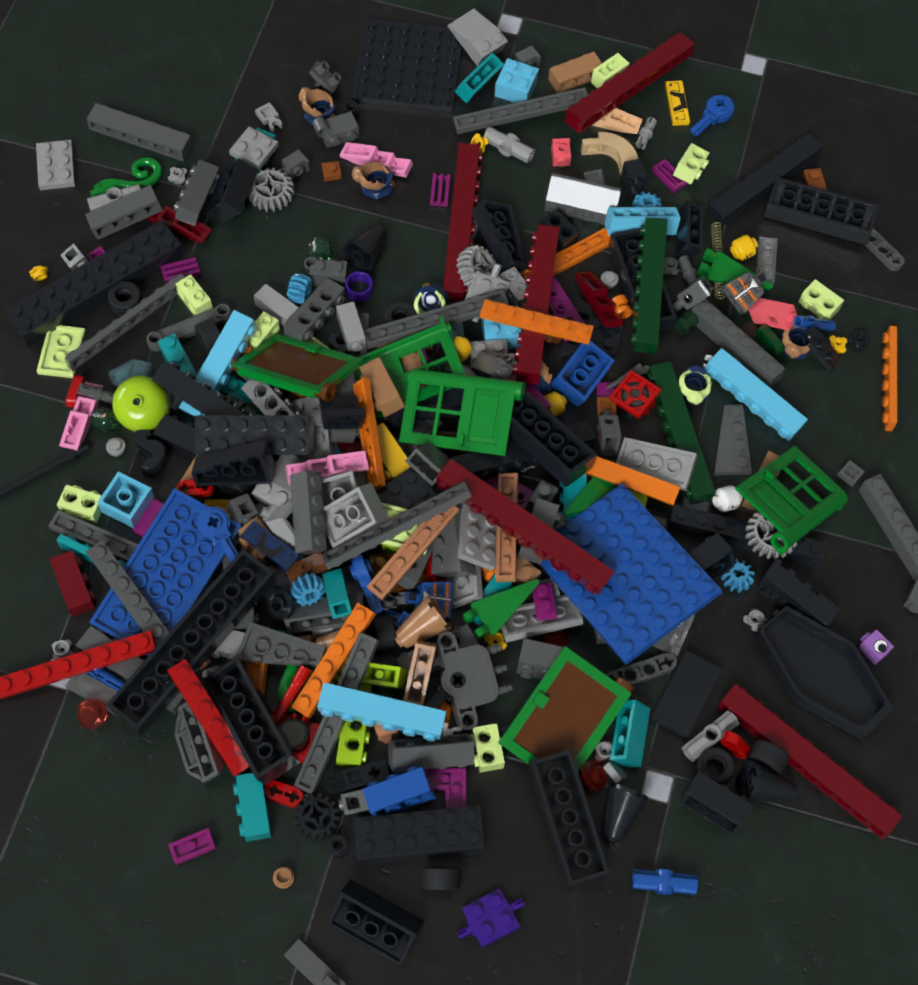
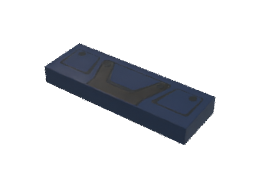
M255 521L241 534L243 540L286 572L300 558L299 554H296L294 550Z

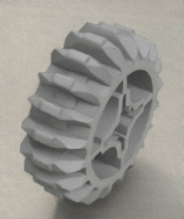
M267 167L265 171L260 169L259 173L255 172V181L249 188L250 195L248 196L249 201L253 202L254 207L258 206L260 210L265 208L266 212L269 209L275 212L276 208L281 210L282 206L287 207L288 202H291L292 197H294V184L291 177H288L287 172L283 173L281 169L276 171L275 167L272 170H269Z
M483 246L468 247L457 258L458 264L456 267L459 269L457 273L460 274V279L463 280L464 286H468V290L477 270L491 273L496 260L492 258L493 254H489L488 249L484 250Z
M760 512L758 514L754 513L752 515L753 519H749V525L745 529L749 532L746 534V538L751 539L748 542V546L754 545L752 550L753 552L759 550V557L766 554L767 559H770L771 555H773L774 559L778 558L779 555L783 558L786 556V553L790 554L793 551L792 548L796 547L797 543L793 544L785 554H779L773 546L767 544L771 543V537L774 534L769 537L767 536L777 528ZM758 526L761 528L760 531L763 533L762 539L758 535ZM777 537L778 543L784 546V541Z

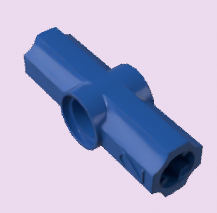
M658 869L656 871L633 870L632 889L651 890L663 895L674 893L697 894V875L678 874L667 869Z

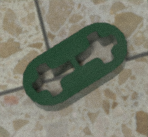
M764 324L755 330L757 338L771 355L777 356L784 351L783 343L768 325Z

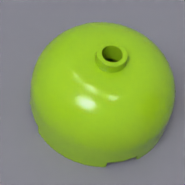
M143 375L133 376L123 381L117 387L112 400L113 412L116 419L125 428L134 432L140 429H147L152 432L155 431L164 415H170L171 397L164 387L152 380V377ZM138 398H139L140 401H141L139 405H138L137 400H136V399H138Z

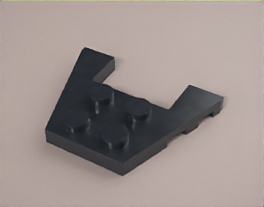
M574 297L573 306L579 315L588 318L587 324L594 326L590 340L611 358H615L623 325L621 327L606 328L587 302ZM562 342L558 359L565 360V358H568L577 345Z

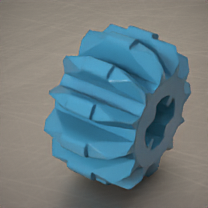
M642 191L640 195L635 196L632 207H662L661 198H657L656 194L651 195L650 191L647 194Z
M295 273L291 277L287 288L288 300L294 304L302 305L311 294L312 279L304 274Z
M735 559L734 567L721 576V580L725 581L724 587L730 586V592L734 588H736L738 593L742 589L748 590L749 585H752L754 582L753 577L755 575L753 571H750L751 565L745 566V560L739 563Z
M305 573L303 577L298 576V580L292 581L293 586L290 587L291 594L294 596L296 603L301 604L302 607L306 604L311 606L314 602L318 603V599L324 598L323 594L326 591L320 576L314 573L310 575Z

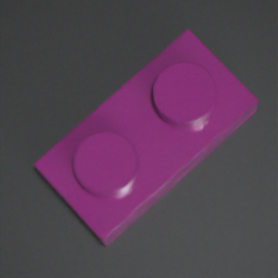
M551 582L541 583L532 592L537 621L557 619Z
M209 828L168 844L176 866L216 849Z

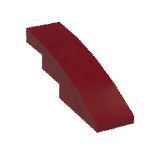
M167 205L162 207L163 211L146 218L153 223L162 220L172 233L203 244L212 231L211 228L197 221L196 226L175 219L177 211H174Z
M591 271L577 272L575 277L581 291L599 320L606 328L621 327L624 320L615 312L616 304L607 296L609 289Z

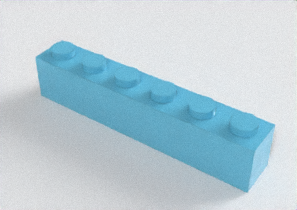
M233 310L195 379L196 382L199 384L202 382L212 387L211 392L216 395L218 392L220 393L223 385H226L229 381V374L232 371V359L234 357L239 358L241 353L246 351L247 342L256 333L257 324L252 318ZM184 401L179 406L183 412L194 418L195 415H203Z
M723 348L707 363L704 369L712 379L718 381L723 389L730 391L739 402L748 406L752 413L760 416L766 425L772 426L778 431L782 438L790 441L808 420Z
M323 683L317 706L318 711L323 716L333 717V715L341 716L342 720L348 722L358 720L362 721L361 724L369 727H374L375 724L382 726V729L394 732L396 729L403 731L402 733L407 736L421 735L423 739L428 741L440 740L446 711L329 683Z

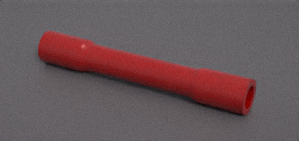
M302 664L274 712L279 724L299 689L312 671Z

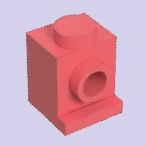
M570 138L552 139L551 154L553 166H570Z

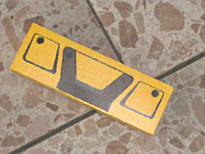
M682 80L666 81L665 89L672 126L689 125L690 118Z

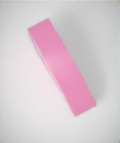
M346 142L340 153L341 158L357 165L363 166L365 163L378 162L383 164L386 169H389L393 175L406 178L413 166L410 159L396 158L394 153L378 151L377 146Z
M85 382V384L94 387L100 386L102 387V389H105L103 385ZM84 395L77 397L74 409L70 411L59 444L60 447L79 450L92 424L100 400L96 401Z
M359 451L329 455L326 458L307 460L303 463L288 464L285 466L289 486L290 475L305 470L321 472V479L350 471L355 473L368 471L369 467L366 452Z

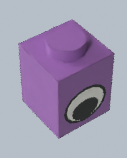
M875 630L872 634L870 632L866 633L860 639L862 643L858 647L874 665L894 648L878 630Z

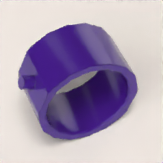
M357 271L347 277L345 283L346 294L351 301L361 303L367 301L372 296L373 283L367 273ZM357 281H362L369 285V288L361 293H356L349 287Z

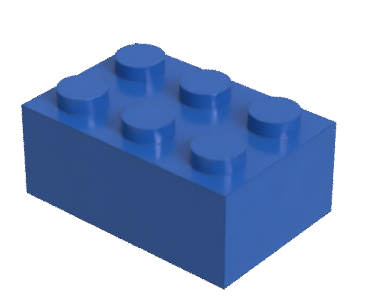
M591 340L589 345L579 343L551 380L550 386L576 407H579L587 400L615 360Z
M419 766L407 769V773L401 775L398 773L392 774L383 782H371L363 789L369 811L373 816L396 814L437 799L429 774L423 767L419 768Z

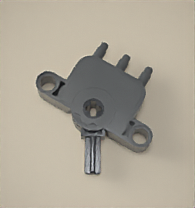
M445 631L439 634L434 641L437 644L436 652L440 666L444 669L438 677V686L435 688L437 692L424 706L438 709L445 701L450 702L457 726L462 730H470L475 728L478 723L475 707L494 701L498 695L513 690L512 684L498 686L495 674L507 671V665L493 667L490 659L491 654L502 650L501 645H493L486 648L482 645H472L459 649L455 635L452 632ZM442 636L449 639L448 647L442 645ZM458 677L459 684L454 685V678ZM465 715L469 716L471 719V724L469 726H466L463 723V717Z

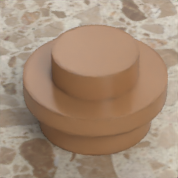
M288 867L278 868L273 874L274 884L280 889L290 887L294 882L293 871Z

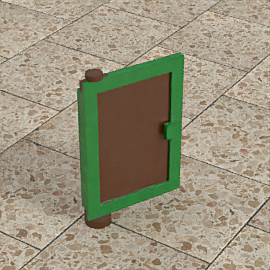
M275 333L240 359L234 357L231 361V369L238 371V375L314 399L318 396L323 401L331 402L336 394V385L362 366L364 361L362 358L321 347V345L315 343H308Z
M564 646L498 743L527 764L530 761L570 749L577 772H579L630 697L634 687L620 677L613 681Z

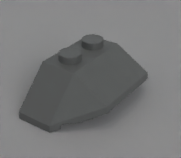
M187 702L178 707L179 714L176 720L175 738L186 772L201 782L206 783L221 774L225 763Z

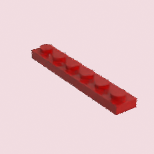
M184 659L166 670L231 774L236 776L248 768L249 765L230 729L187 660Z

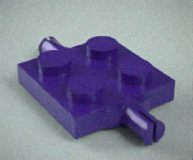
M499 888L463 907L462 911L467 919V926L456 931L460 940L472 934L478 940L481 948H484L520 929L514 911L525 906L522 898L509 903Z

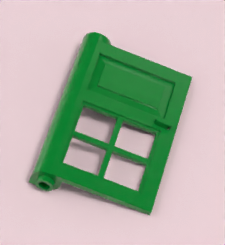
M442 316L439 317L441 323L358 357L363 359V365L378 357L381 359L404 406L408 390L406 379L408 372L404 373L399 358L418 351L423 366L416 369L430 371L429 368L448 361L453 374L466 375L450 336V333L453 332L449 322L445 323ZM441 342L446 356L427 364L422 349ZM360 368L354 371V379H357V381L360 380L359 376L362 375ZM429 385L420 389L418 402L439 394L440 386ZM444 387V391L451 389L450 387ZM374 408L375 419L384 416L382 411L377 412L376 408Z
M412 369L411 372H408L407 383L409 384L399 438L400 443L424 445L430 442L438 448L506 456L514 401H523L526 389L525 382ZM421 384L440 386L437 408L417 406ZM444 387L464 389L461 411L441 409ZM416 410L436 413L432 435L413 432ZM440 413L460 416L456 438L437 435Z
M796 446L786 451L735 488L779 530V532L771 537V544L781 555L785 554L793 544L837 510H841L848 499L844 490ZM795 460L811 474L804 481L787 467ZM782 469L799 484L791 491L775 478V474ZM814 478L830 491L829 496L824 500L806 485ZM804 488L819 503L812 509H809L794 493ZM777 537L784 541V546L778 543Z

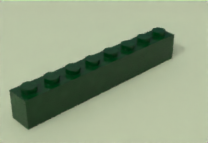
M646 218L644 225L641 224L640 235H643V238L639 240L638 250H641V255H638L637 260L640 270H637L636 281H639V286L636 285L635 296L638 297V300L634 302L633 312L637 313L636 317H633L632 328H635V333H632L631 344H634L633 351L656 354L658 347L667 220Z
M670 361L651 365L648 373H646V379L662 390L655 400L657 403V414L661 416L663 421L662 429L668 436V447L697 453L698 455L687 491L684 490L685 498L689 499L690 505L712 501L716 492L672 363Z

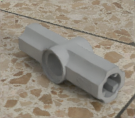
M488 127L483 138H488L489 144L497 147L499 152L507 157L512 155L526 163H530L535 153L534 148L520 142L519 138L512 133L506 135L492 127Z
M139 184L123 189L112 187L104 194L87 198L90 211L140 190Z
M729 711L725 712L682 747L684 755L694 762L705 750L714 747L722 739L725 731L731 732L740 724L737 717ZM706 733H712L715 739L707 738Z

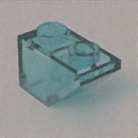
M132 359L109 371L108 375L111 383L119 386L123 381L133 376L143 375L152 377L154 371L150 362Z

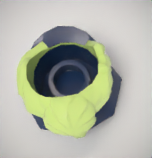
M423 284L415 294L414 309L416 314L447 306L449 295L439 284Z
M690 366L679 377L678 383L684 401L692 405H698L707 400L712 390L711 377L702 367Z

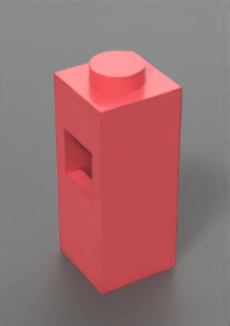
M759 298L749 309L753 323L766 324L770 327L788 331L794 325V318L798 316L794 305Z

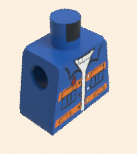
M424 582L416 587L415 592H406L405 602L415 604V609L424 598L430 596L431 600L433 599L446 615L444 620L448 621L451 619L452 582Z

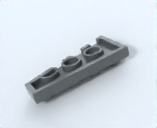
M743 404L724 405L713 476L750 475L752 469Z
M249 622L236 656L243 662L300 666L302 664L306 667H317L325 654L326 647Z

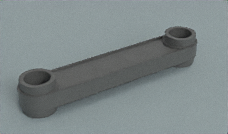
M219 304L215 308L156 332H151L147 336V345L154 352L160 351L158 342L152 343L153 341H158L175 333L180 342L196 335L194 326L210 318L217 326L225 324L232 314L231 309L226 304Z

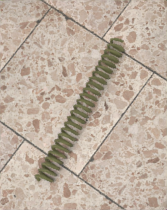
M719 222L711 225L712 250L714 252H723L721 244L722 230L721 223ZM714 282L715 297L717 299H724L726 297L725 294L719 295L723 291H718L721 290L718 287L725 285V283Z

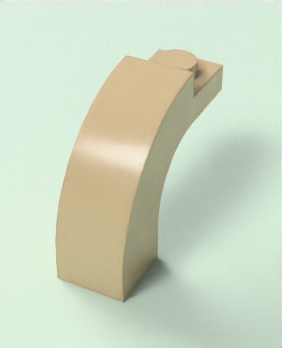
M598 132L597 138L582 139V155L605 154L612 157L618 164L620 175L625 161L638 159L634 147L627 140L616 134Z

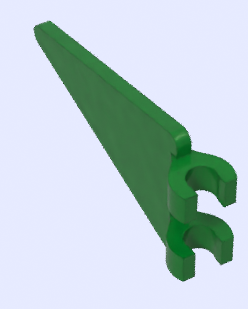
M706 248L702 258L703 262H701L697 272L698 276L704 274L708 281L726 284L748 272L753 277L757 275L722 252L717 251L715 253ZM768 281L760 285L762 289L771 290L773 287Z
M593 477L566 509L564 514L570 516L585 511L615 489L616 486L610 482Z
M534 579L471 603V610L463 614V620L466 624H469L477 617L480 619L483 625L477 628L474 633L478 640L484 638L488 633L492 636L496 635L539 585V580Z

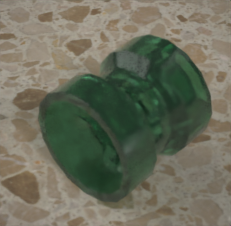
M686 310L681 317H677L674 327L680 334L685 335L690 331L691 327L693 328L699 323L698 317L693 311Z

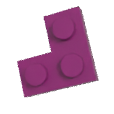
M432 768L426 770L434 791H445V809L466 807V768H446L442 770Z

